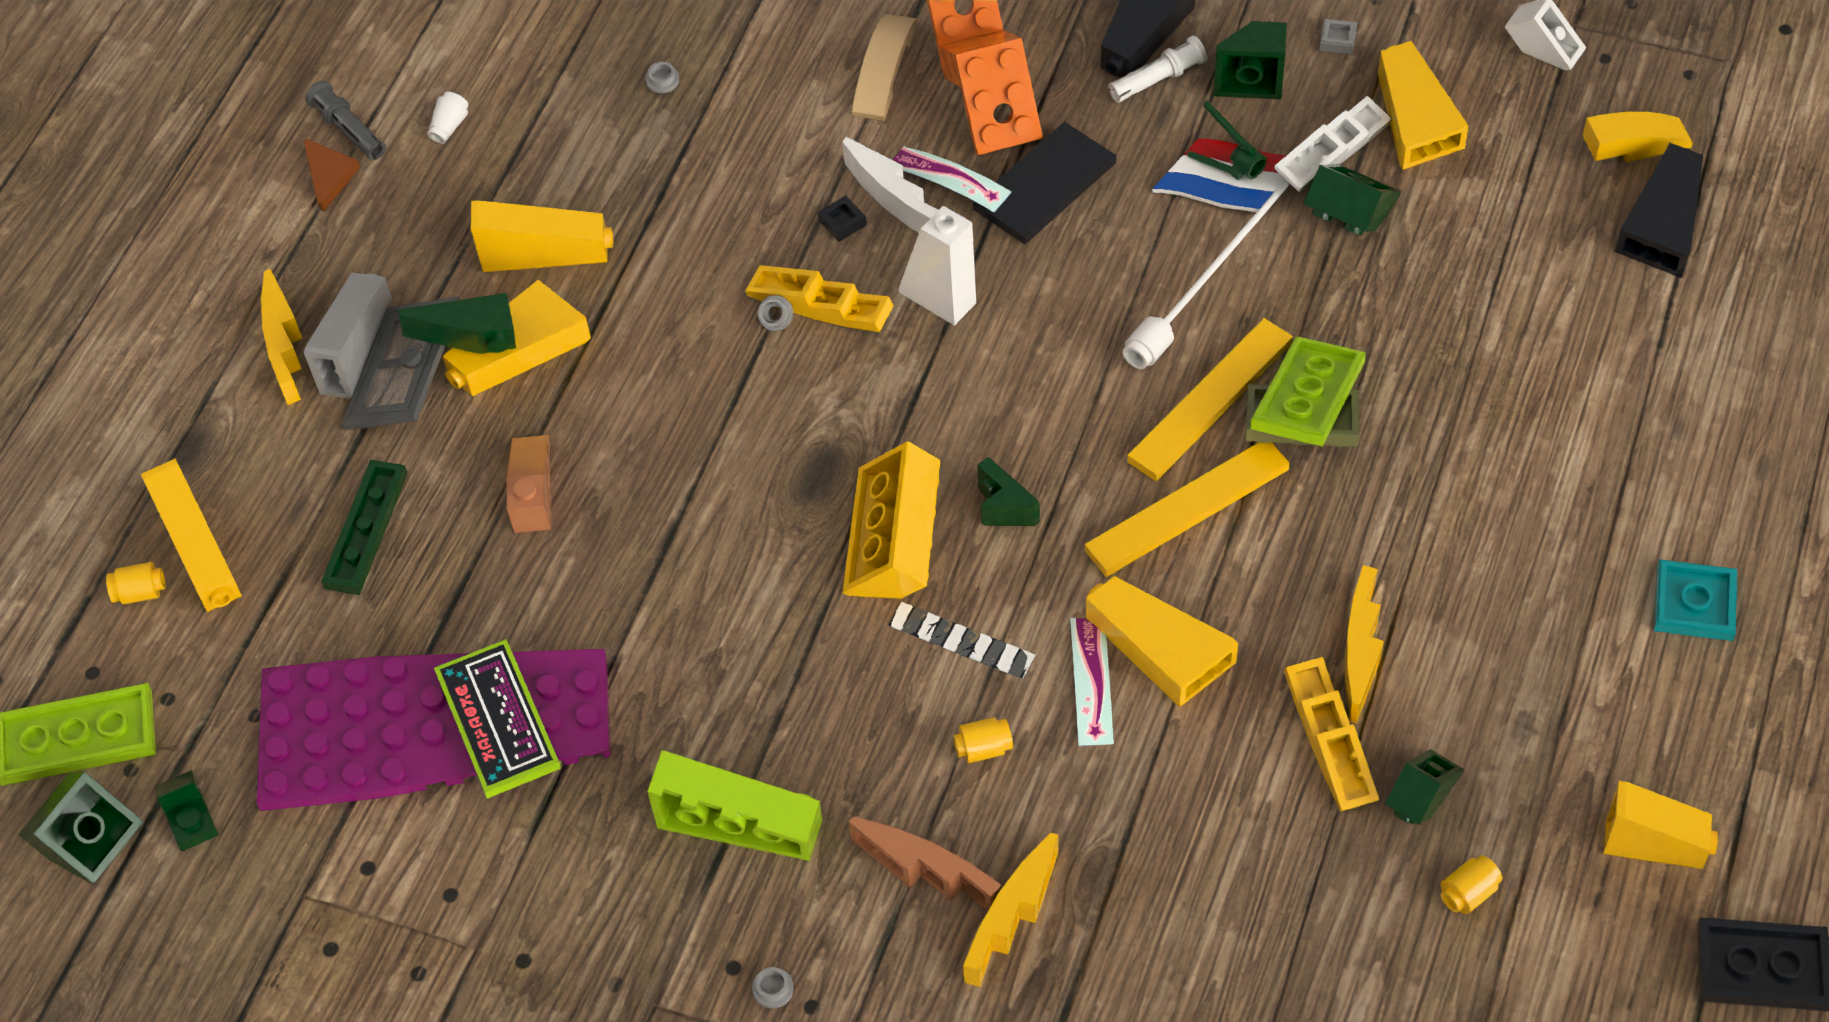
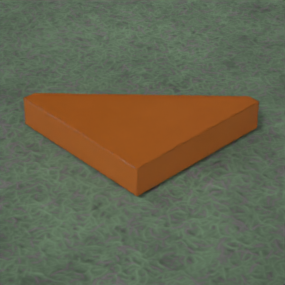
M306 139L304 145L317 203L320 210L325 211L360 169L358 160Z

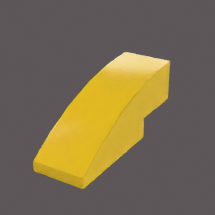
M1619 112L1587 117L1583 131V138L1595 161L1622 155L1626 163L1662 155L1669 143L1683 148H1691L1693 144L1680 118L1653 112Z

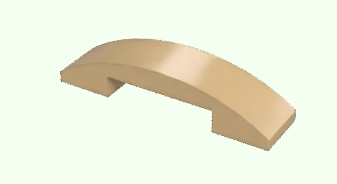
M884 14L878 22L861 67L853 101L852 116L885 121L893 98L892 86L905 47H910L917 26V18Z

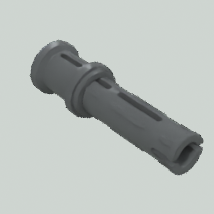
M318 81L308 89L305 96L306 103L312 108H317L322 113V118L325 122L338 126L370 160H373V158L377 160L384 154L386 144L377 138L350 111L349 102L343 97H338L327 81Z

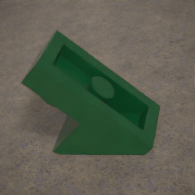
M987 457L977 465V485L981 493L987 498L981 505V521L983 525L1035 526L1040 522V504L1032 494L990 457Z
M192 770L155 786L156 798L166 814L181 851H185L219 835Z

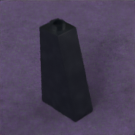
M1120 0L1101 44V69L1110 75L1123 78L1141 68L1195 8V0Z
M1669 143L1620 229L1615 249L1616 253L1674 276L1683 277L1692 246L1703 161L1702 154Z

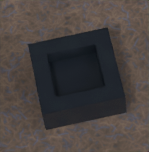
M847 196L840 198L818 212L819 222L838 242L867 226L866 216Z

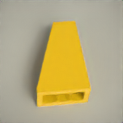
M1408 41L1399 45H1393L1380 51L1378 78L1387 115L1392 118L1390 128L1399 165L1402 170L1464 149L1469 125L1413 42Z
M471 201V232L483 272L608 262V248H613L614 246L612 227L605 226L603 213L488 201Z
M537 280L509 302L516 348L500 353L489 352L483 354L452 348L442 356L447 369L445 376L456 389L463 388L471 396H475L588 342L591 336L586 317L540 280Z
M176 459L142 473V479L206 611L209 612L217 607L226 606L232 600L241 597L242 595Z
M1116 576L1104 584L1099 583L1094 586L1086 597V618L1106 634V638L1179 707L1237 663L1238 642L1234 638Z

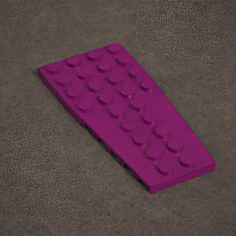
M605 650L512 652L558 760H564L565 765L579 763L578 758L602 753L604 758L610 757L608 665ZM470 653L375 656L262 668L257 806L259 810L266 811L379 799L427 790L426 785L446 782L447 786L465 783L464 778L478 776L434 670L435 667Z

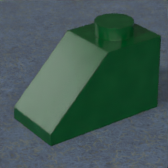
M1430 749L1405 764L1385 804L1394 809L1395 816L1402 821L1420 825L1434 815L1461 778L1465 769Z

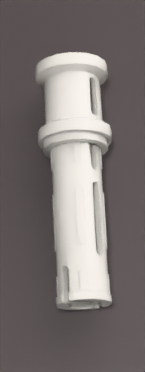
M1193 35L1187 38L1185 44L1175 49L1168 48L1164 50L1159 59L1131 72L1121 79L1109 83L1110 95L1116 103H1120L1169 76L1177 78L1183 74V70L1195 64L1202 65L1206 63V50L1202 42Z

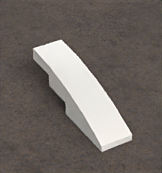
M1366 96L1349 112L1345 110L1327 126L1323 124L1277 163L1274 169L1300 192L1312 184L1319 165L1343 163L1390 124L1392 118Z
M846 137L842 141L844 162L854 177L883 208L919 233L920 229L938 211V209L924 203L923 188L904 179L903 165Z

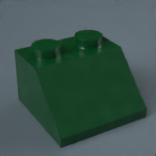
M1252 21L1216 45L1214 96L1282 99L1286 54V22Z
M1341 164L1319 165L1303 204L1313 208V215L1331 221L1332 217L1344 222V229L1362 235L1364 231L1377 230L1402 191Z
M86 772L68 773L18 835L48 860L90 884H94L144 821Z

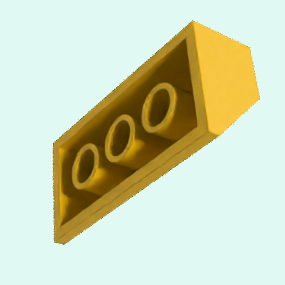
M909 441L904 442L858 469L842 592L847 596L902 599L927 586L941 460Z

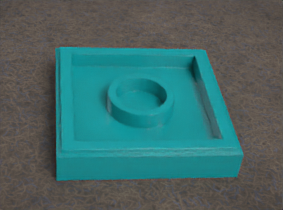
M1659 559L1656 573L1654 631L1733 641L1736 635L1737 569Z

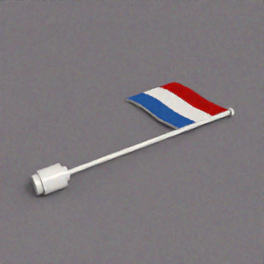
M1198 138L1152 189V193L1181 195L1219 207L1256 212V214L1164 319L1152 316L1146 317L1125 341V348L1123 349V356L1130 365L1137 369H1145L1147 366H1152L1173 342L1174 335L1169 323L1290 185L1274 169L1275 165L1287 155L1259 151L1267 158V164L1261 174L1252 180H1249L1244 175L1241 179L1236 180L1229 173L1189 158L1188 152L1193 151L1233 166L1230 157L1238 145L1227 141Z

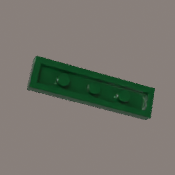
M370 459L321 580L324 589L360 595L408 472L405 465Z

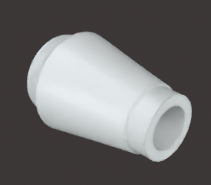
M445 92L443 96L438 97L427 136L434 142L445 144L447 139L468 115V102L453 92Z

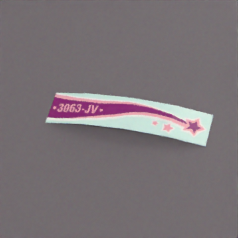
M903 147L892 159L903 165L904 172L947 187L970 198L992 212H995L1012 193L972 170L927 152Z
M1070 618L1078 746L1114 744L1106 634L1087 618Z

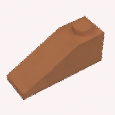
M549 435L512 438L507 471V511L514 533L551 530Z

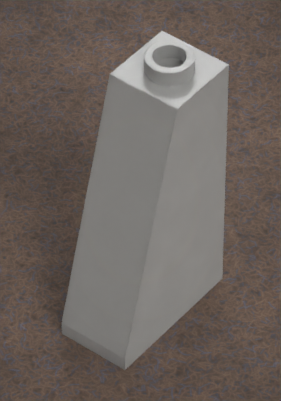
M351 272L307 343L304 355L319 394L352 399L387 308L392 300L385 277L372 273L360 274Z

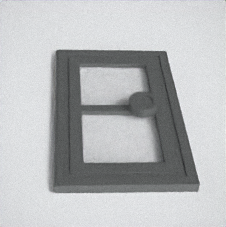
M459 297L387 308L340 426L341 429L349 430L417 421L445 346L403 337L398 310L461 300Z

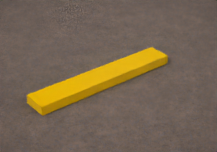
M1263 318L1128 454L1127 462L1157 482L1248 389V384H1253L1292 344L1293 336Z
M1259 442L1085 544V552L1105 577H1108L1288 471L1289 461L1272 442Z

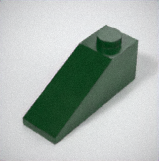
M507 293L398 310L403 337L478 354L500 353L516 348L514 326Z

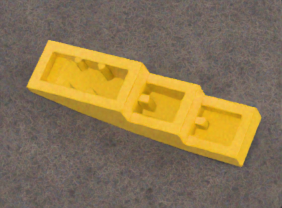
M760 265L745 290L747 296L759 301H763L772 295L782 296L791 303L793 313L843 327L874 332L881 331L894 306L889 296L858 293L853 283L824 281L820 272L814 270Z
M268 269L263 274L261 293L262 330L269 360L286 403L290 405L301 400L291 373L302 369L292 343L303 338L296 319L271 269Z
M1366 565L1362 566L1354 592L1345 646L1344 687L1349 722L1355 724L1359 720L1379 667L1384 645L1383 640L1373 637L1378 625L1381 605L1370 601L1375 589L1378 569Z
M1323 657L1286 667L1283 671L1318 764L1340 812L1379 801L1380 799L1355 726L1349 723L1339 691H1334Z
M1050 833L1022 861L998 893L978 928L964 962L965 983L978 987L981 986L992 951L1006 955L1009 954L1020 919L1036 923L1059 853L1058 834Z

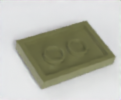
M1248 384L1246 441L1293 443L1297 445L1309 444L1251 430V418L1269 385ZM1359 390L1350 391L1324 445L1358 447Z

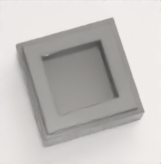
M1324 19L1319 51L1353 55L1358 22Z

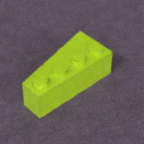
M661 750L647 791L657 829L807 861L811 859L823 819L820 801L807 794L794 793Z

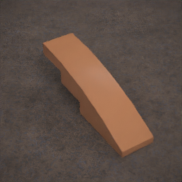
M855 816L848 821L851 840L909 887L922 877L949 900H952L960 890H963L988 911L1002 889L1000 883L973 864L929 840L893 826Z

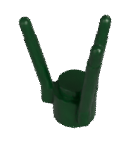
M1208 101L1204 102L1203 106L1238 145L1230 157L1233 166L1193 151L1188 152V157L1229 173L1236 180L1241 179L1243 175L1249 180L1259 176L1267 164V158L1249 144Z

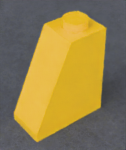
M1618 781L1606 817L1603 854L1703 869L1708 855L1716 854L1718 831L1711 830L1712 814L1632 783Z

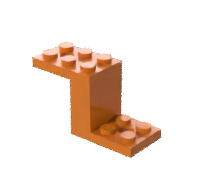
M927 0L943 76L961 88L975 154L981 155L1042 139L1043 135L1022 38L1003 30L997 0H971V8L965 14H958L954 8L955 0ZM1001 103L1008 104L1010 107L1009 118L1003 122H997L993 116L995 107Z

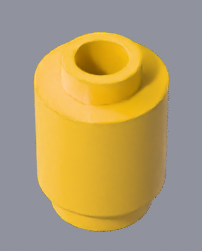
M152 561L119 567L115 569V572L106 575L107 590L112 603L121 602L122 605L157 599L160 598V590L166 589L164 572L161 567L156 568Z
M996 717L962 724L958 726L959 733L953 735L957 757H965L967 764L1005 755L1006 750L1013 749L1011 731L1006 718L997 720Z
M1480 855L1476 859L1470 858L1441 882V899L1451 911L1469 914L1498 890V884L1503 879L1502 874L1496 864L1488 857Z

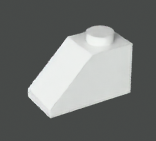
M1536 0L1520 5L1505 25V29L1523 53L1565 71L1573 68L1586 49V46L1553 0Z

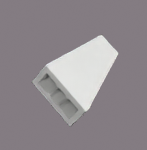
M942 206L920 229L899 286V293L954 326L976 304L973 229L971 221Z

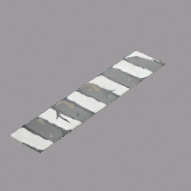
M904 602L900 603L888 624L890 627L1021 679L1024 678L1035 657L1033 653Z

